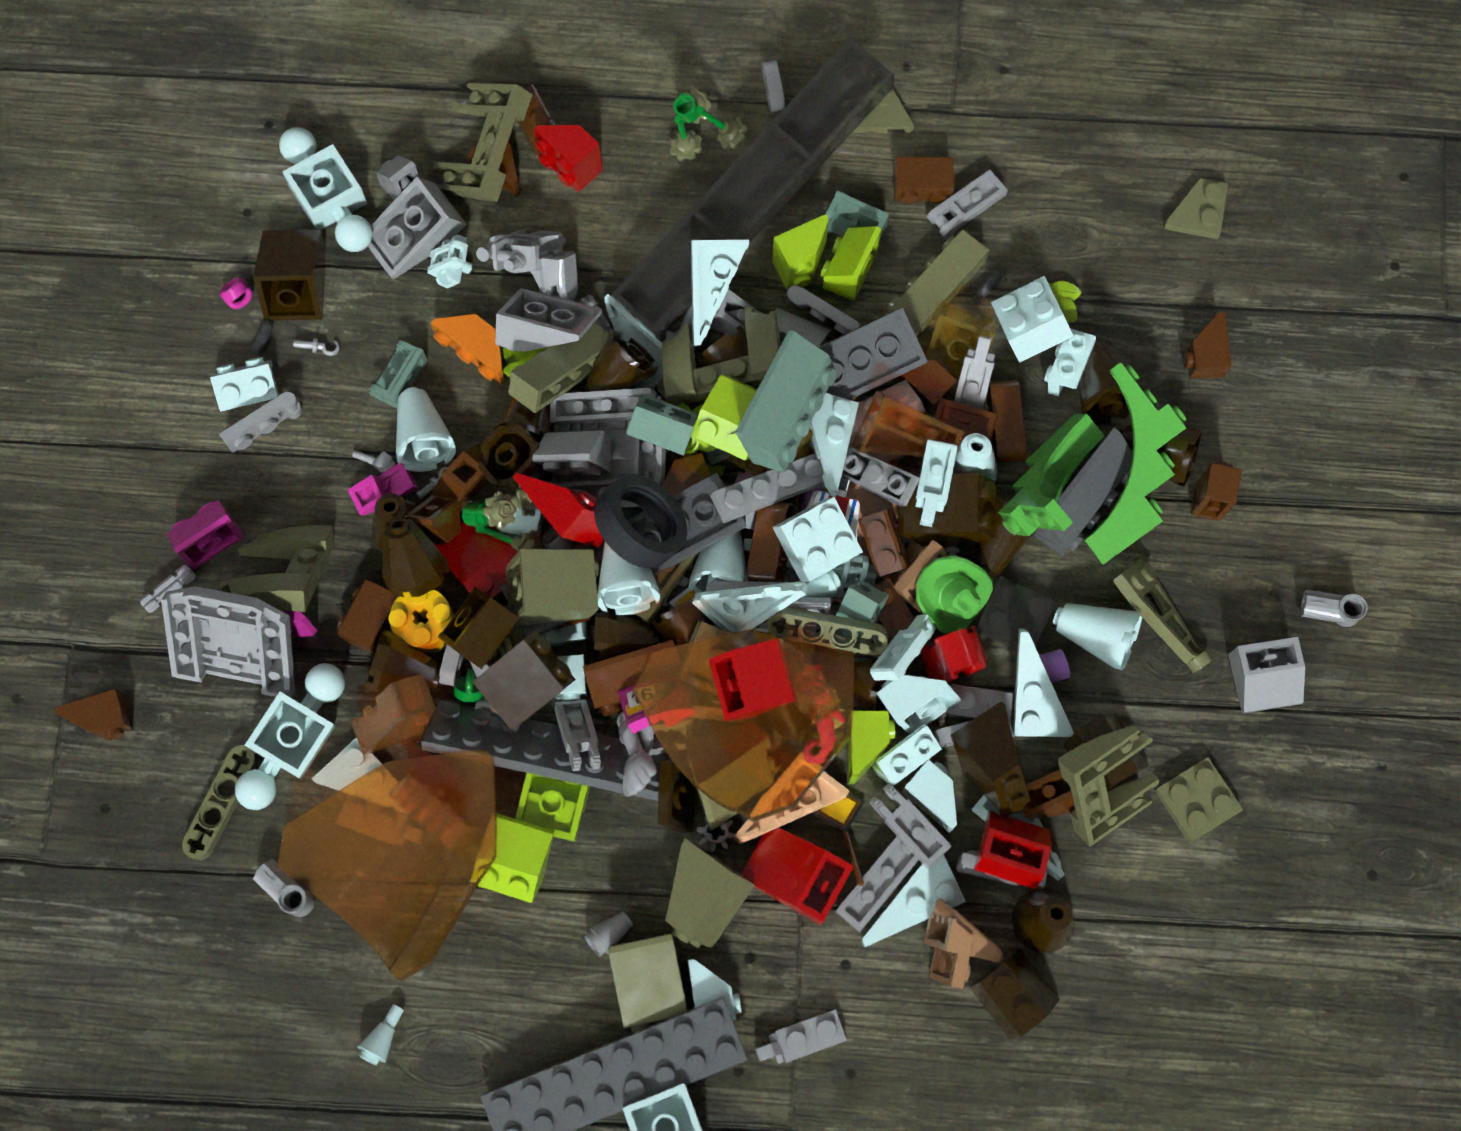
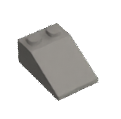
M416 177L371 225L373 235L368 248L390 277L395 279L429 257L432 250L440 247L444 240H451L467 224L435 183Z
M520 288L496 313L495 345L506 347L511 351L524 352L579 341L602 314V309Z

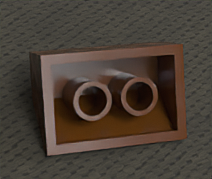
M670 640L582 667L596 714L603 713V716H608L621 711L620 707L622 705L618 691L643 681L676 676L680 664L674 642Z

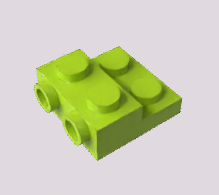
M526 773L515 819L555 831V838L576 842L590 786Z

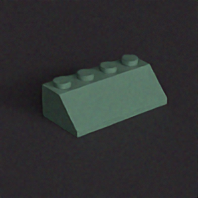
M792 330L788 331L735 431L752 463L784 473L789 463L794 461L797 447L802 438L808 434L812 418L821 409L823 397L827 389L833 385L836 379V369L830 356Z

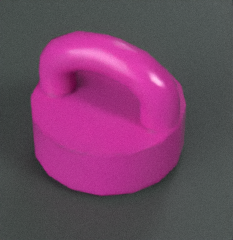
M242 277L233 278L219 291V296L233 309H240L246 306L251 301L253 295L251 288ZM245 292V296L242 300L234 302V300L239 298Z

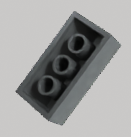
M1116 428L1112 429L1060 496L1059 506L1073 523L1065 531L1038 528L1034 534L1037 539L1062 557L1068 549L1074 552L1084 539L1080 534L1085 527L1091 530L1102 516L1098 513L1102 505L1104 504L1109 507L1119 494L1115 491L1119 483L1126 484L1133 451L1119 430Z

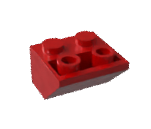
M538 125L534 128L535 145L538 148L539 161L545 168H552L566 187L572 186L579 193L603 171L600 145L581 126Z
M780 638L733 649L708 659L725 721L748 719L797 701Z
M989 810L974 870L1036 889L1045 877L1051 851L1050 830L1009 816L1004 818L1002 814Z

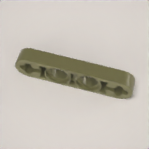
M785 607L768 618L767 621L769 632L773 636L782 639L868 655L881 654L888 646V633L882 625L792 607ZM780 617L785 618L784 626H778ZM795 620H799L798 630L794 629ZM808 622H816L820 625L821 630L818 633L811 634L805 631L804 625ZM838 628H847L851 631L852 635L847 639H839L835 636L834 632ZM857 631L861 632L860 642L856 641ZM872 635L878 636L875 644L869 643Z
M244 745L236 746L226 756L183 839L182 850L188 857L194 860H204L215 849L238 804L235 792L228 797L221 795V784L226 780H233L235 784L237 783L238 778L233 774H229L228 771L231 769L236 772L239 763L235 760L238 755L244 756L247 753L246 758L250 760L247 765L242 764L237 771L240 775L247 771L255 770L258 764V756ZM213 808L219 809L221 812L220 821L215 825H208L205 821L206 813ZM202 826L204 829L212 831V836L205 833L202 839V843L205 845L203 851L197 850L194 854L195 848L191 844L194 840L199 841L203 835V832L198 830L199 827Z

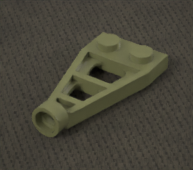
M1141 558L1118 575L1113 582L1138 613L1142 614L1141 617L1189 667L1192 673H1195L1209 664L1213 658L1206 649L1203 650L1198 647L1156 578L1155 570ZM1150 593L1162 612L1161 616L1144 599L1145 594Z

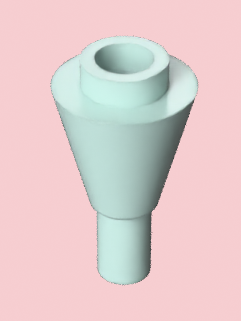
M393 1004L384 1021L358 1045L357 1048L362 1051L360 1054L362 1059L373 1065H377L379 1061L386 1063L395 1031L394 1027L404 1012L402 1008Z

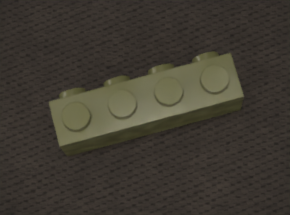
M593 323L579 341L554 345L543 352H538L531 360L523 365L516 366L512 370L508 394L536 413L589 377L611 334L596 323Z

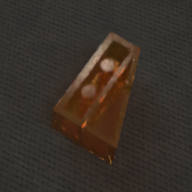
M876 391L851 445L860 453L875 452L887 455L900 454L924 458L927 439L959 445L965 432L950 422Z
M423 674L391 683L375 698L377 705L373 709L372 706L364 708L365 716L354 718L351 724L363 755L400 743L403 746H407L410 741L413 743L418 742L435 710V705Z

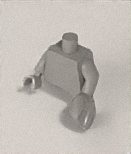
M624 712L619 714L617 725L619 727L620 741L626 746L629 754L624 767L623 794L629 797L640 792L650 782L651 777L656 774V767L650 757L651 755L685 750L684 743L695 740L692 735L694 718L687 717L668 728L661 719L633 734L627 725ZM687 756V758L685 759V764L689 769H691Z

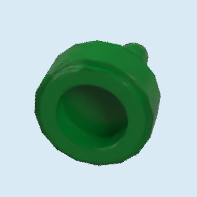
M472 668L467 670V676L459 677L454 682V696L464 702H476L483 698L482 693L472 682L477 678L474 676L475 672Z

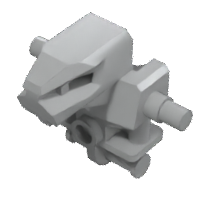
M518 230L509 235L498 234L489 239L486 247H480L476 252L477 258L482 262H486L491 258L493 260V268L496 271L505 268L506 271L514 274L531 272L539 287V293L573 302L575 300L578 290L576 254L573 251H563L566 238L561 232L542 230L526 234L525 230Z

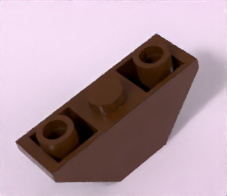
M484 441L468 448L458 456L443 472L431 495L459 499L460 511L489 482L478 468L479 460L483 461V453L480 450L481 444Z

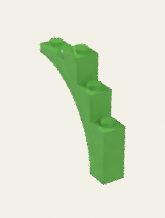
M1121 362L1112 368L1110 373L1119 385L1130 413L1133 430L1132 462L1126 484L1116 505L1107 518L1084 539L1103 565L1163 522L1159 516L1163 513L1162 509L1153 498L1147 501L1145 496L1175 475L1171 470L1175 466L1165 452L1159 454L1157 449L1185 430L1186 426L1183 422L1187 420L1176 405L1171 408L1169 404H1166L1157 410L1155 408V405L1158 403L1149 389L1142 391L1136 383L1140 378L1129 364L1124 367Z
M1073 414L1025 461L1030 469L1012 486L1017 494L998 512L1004 519L1002 522L1004 527L1011 534L1030 536L1037 528L1065 531L1073 523L1059 506L1061 493L1077 466L1105 436L1087 414Z

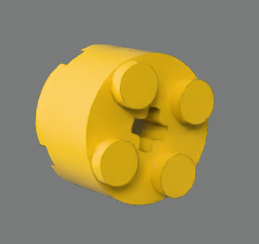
M434 589L420 597H411L410 592H403L404 597H398L394 601L388 618L393 633L400 636L408 645L419 649L424 654L436 653L444 649L447 644L437 636L445 629L454 616L445 597ZM421 618L428 619V622L426 624L422 622L418 623V621Z

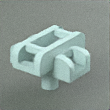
M455 235L451 240H444L440 247L430 252L431 263L427 273L435 276L439 285L445 288L452 287L460 283L462 272L470 273L472 263L466 261L467 238Z
M857 555L832 569L837 573L842 589L837 592L835 598H844L847 592L844 591V588H848L852 584L858 587L860 582H865L873 587L875 586L874 582L877 574L874 565H869L868 556Z

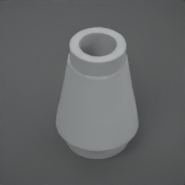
M621 911L589 928V933L584 937L591 949L600 957L604 953L609 954L607 947L616 946L629 929L633 927V924L629 917Z

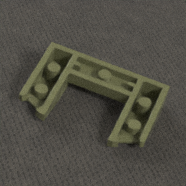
M468 83L467 87L473 91L470 99L466 104L456 101L452 109L458 113L486 117L471 164L434 162L433 170L438 173L443 172V184L436 185L443 193L498 202L506 177L504 173L499 171V167L503 160L514 121H524L532 94L517 84Z
M744 308L749 355L696 369L691 327L688 323L680 328L682 331L668 342L666 340L662 341L663 381L665 398L668 402L678 406L681 403L686 405L707 399L722 374L751 387L760 385L781 346L775 311H770L769 314L755 313L754 308Z
M333 525L287 527L258 535L257 539L251 543L244 544L238 548L239 556L291 559L286 572L253 575L221 581V591L258 598L278 610L306 612L334 547Z
M1134 725L1101 735L1058 758L1062 778L1070 785L1075 811L1070 813L1074 831L1089 847L1152 803V800L1148 796H1143V794L1150 788L1158 786L1159 778L1154 773L1118 786L1108 792L1106 789L1104 775L1153 742V739L1145 732L1138 736L1140 730Z

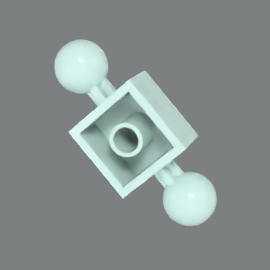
M293 127L286 130L279 141L280 152L287 161L295 165L284 170L282 173L315 229H323L337 222L335 237L343 249L350 252H359L367 248L372 240V228L366 219L351 214L366 205L367 202L361 187L334 145L332 144L315 153L316 141L308 130L301 127Z
M322 663L311 668L305 678L307 694L301 704L282 692L278 693L245 744L246 747L265 759L258 770L245 772L236 783L235 795L242 806L251 810H260L267 807L275 798L276 783L274 778L281 768L302 779L335 728L333 723L318 715L317 712L323 703L336 700L344 691L345 678L338 667Z

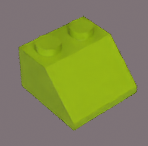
M827 214L774 237L772 263L787 291L793 285L803 288L813 280L826 245L829 222Z
M877 226L847 228L843 238L838 236L832 250L835 255L832 261L827 260L821 271L820 276L824 277L823 289L853 302L855 301L877 255L882 228Z
M720 375L699 412L691 436L746 461L749 459L735 431L757 389L727 375Z
M889 711L850 712L847 721L848 784H855L876 760L885 753L888 745L892 744V739L895 738V721L889 720Z
M494 813L477 857L472 884L532 903L543 883L555 831Z

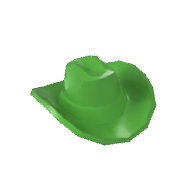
M954 555L936 558L923 568L916 582V598L923 614H928L932 624L946 635L966 628L987 603L993 591V582L987 572L968 559Z

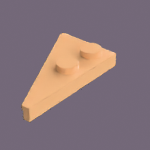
M801 755L735 834L734 840L739 844L749 841L846 798L849 790L822 769L809 767L804 760V756Z

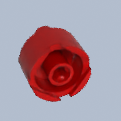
M975 626L970 627L968 630L964 628L934 639L935 643L928 646L925 643L921 648L920 657L929 679L943 680L951 683L958 678V673L963 672L964 677H967L987 668L985 662L988 659Z

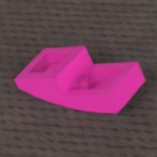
M398 463L379 476L370 475L348 489V492L359 515L364 516L374 512L376 502L381 496L394 493L405 497L419 488L411 472L405 469L404 464L400 463L399 465Z

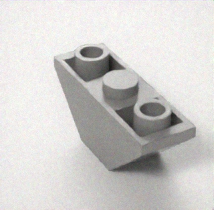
M851 447L846 454L841 475L842 478L850 480V482L898 506H906L920 480L919 477Z

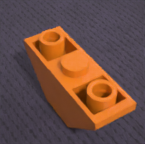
M476 314L433 319L431 322L434 331L433 337L438 343L444 347L451 346L456 350V355L463 362L475 364L479 367L478 371L489 381L495 379L500 384L505 381L502 346L495 345L496 329Z

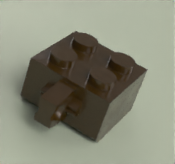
M474 586L465 602L437 637L477 667L483 669L485 665L490 664L494 660L498 652L497 648L502 641L513 634L519 618Z

